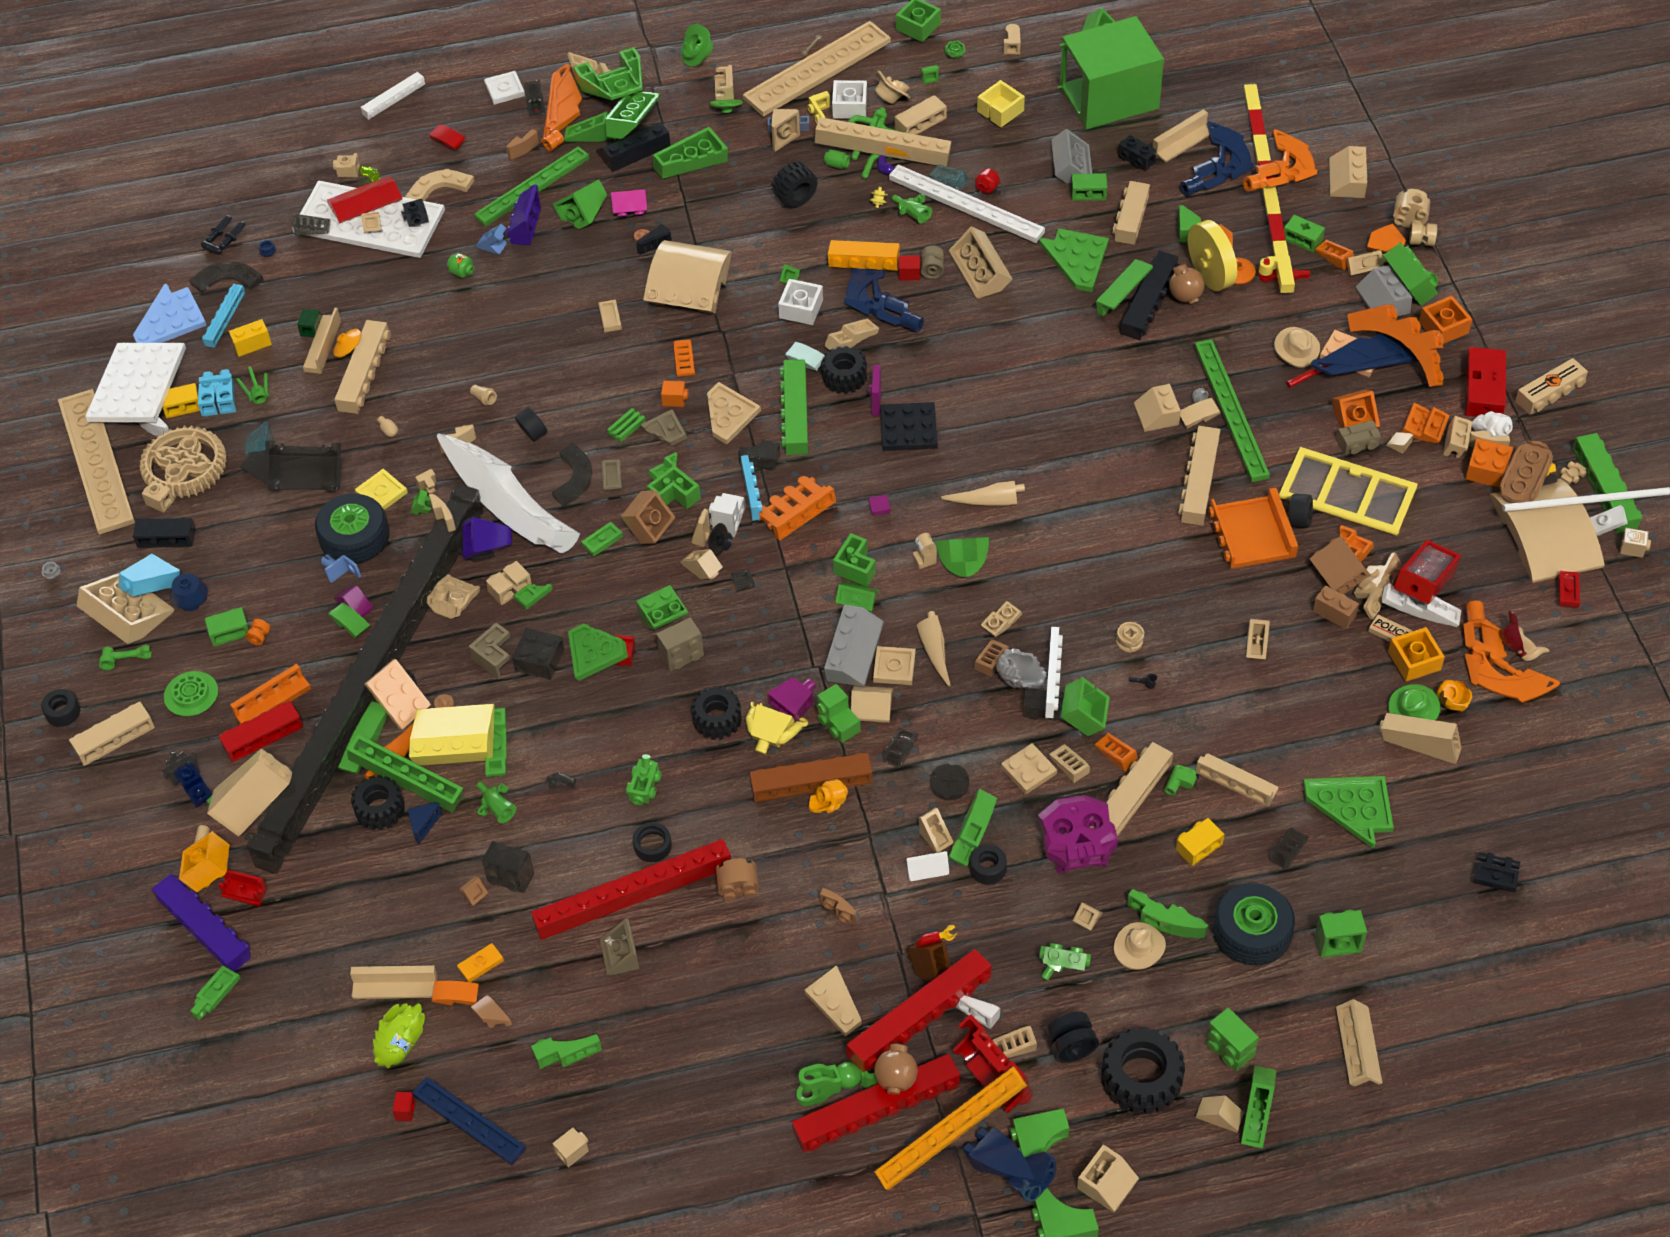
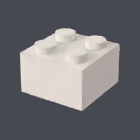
M834 80L833 118L850 119L854 115L866 117L867 81Z
M789 279L778 303L779 318L813 325L823 302V286Z

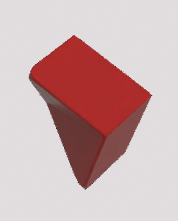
M396 1092L392 1111L396 1121L411 1122L413 1120L416 1102L411 1092Z

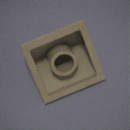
M625 918L599 939L607 975L610 976L639 969L629 919Z

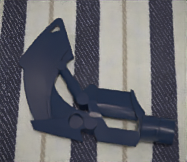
M1210 121L1207 122L1212 144L1219 145L1218 157H1211L1208 161L1192 166L1193 177L1180 183L1181 192L1185 196H1189L1202 189H1210L1219 185L1229 177L1233 180L1253 169L1254 163H1251L1250 153L1243 140V135ZM1225 150L1231 153V160L1226 166ZM1215 173L1216 177L1209 180H1202L1203 177Z
M857 268L851 270L852 275L847 287V298H844L847 305L868 316L869 313H873L879 319L894 325H901L915 332H919L922 329L924 318L909 312V301L892 296L888 292H881L878 279L885 277L886 270ZM870 284L873 285L874 300L870 298L866 291ZM885 308H888L902 315L901 317H898L888 312H885Z

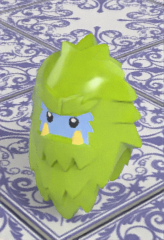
M408 1003L401 1006L396 1004L379 1021L378 1031L375 1030V1039H373L374 1062L378 1066H386L389 1069L391 1065L402 1063L411 1053L410 1051L416 1045L423 1032L425 1014L422 1013L419 1003L412 1008Z

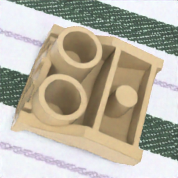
M447 574L427 596V604L437 614L450 619L458 617L472 599L478 595L480 586H474Z

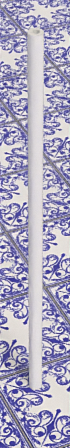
M1670 487L1503 504L1502 509L1504 512L1663 496L1670 495Z

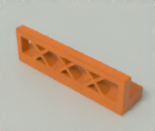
M295 664L231 703L230 706L234 717L241 725L243 722L249 721L261 713L277 707L281 703L289 700L293 701L311 690V686L303 677L298 664Z

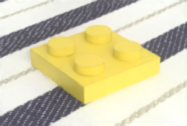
M384 469L355 489L357 494L374 498L384 510L408 493L407 488Z

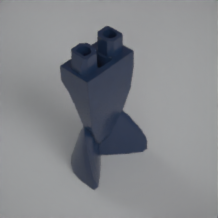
M982 1128L976 1136L979 1144L975 1146L972 1143H968L963 1148L965 1156L970 1160L974 1169L979 1172L1007 1178L1010 1186L1026 1202L1035 1201L1047 1189L1055 1177L1057 1168L1053 1155L1041 1152L1024 1157L1015 1144L995 1128H992L991 1131Z

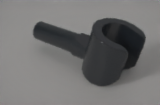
M1149 674L1147 678L1129 677L1130 682L1145 684L1148 689H1152L1156 685L1157 675Z

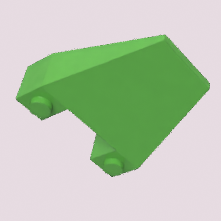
M634 47L620 51L621 68L599 75L595 73L589 62L573 66L576 83L582 92L609 100L642 91L640 55Z

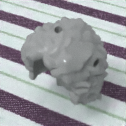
M1015 648L1006 649L1004 654H1001V657L998 658L996 664L997 672H999L1004 682L1013 688H1039L1044 686L1048 679L1047 672L1044 671L1045 668L1039 666L1040 663L1037 657L1033 656L1032 653H1024L1020 649Z

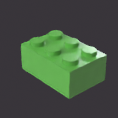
M1400 242L1383 255L1421 306L1438 294L1435 289L1438 285L1409 246L1404 247Z

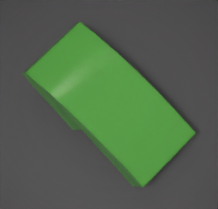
M343 602L328 614L340 628L344 627L354 639L370 627V624Z

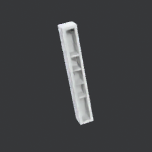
M418 72L361 106L362 115L368 120L425 85L424 77Z

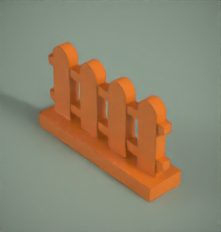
M801 476L798 478V487L786 486L782 498L774 495L769 499L770 506L765 507L762 505V512H759L760 520L765 521L770 530L773 529L775 538L780 541L836 502L834 488L830 485L820 487L815 483L813 477ZM803 490H805V491H806L807 493H809L810 495H809L808 497H806V496H805L804 494H802L801 492H802ZM791 500L796 505L791 506L787 501ZM777 510L782 515L777 516L775 513H773V511Z

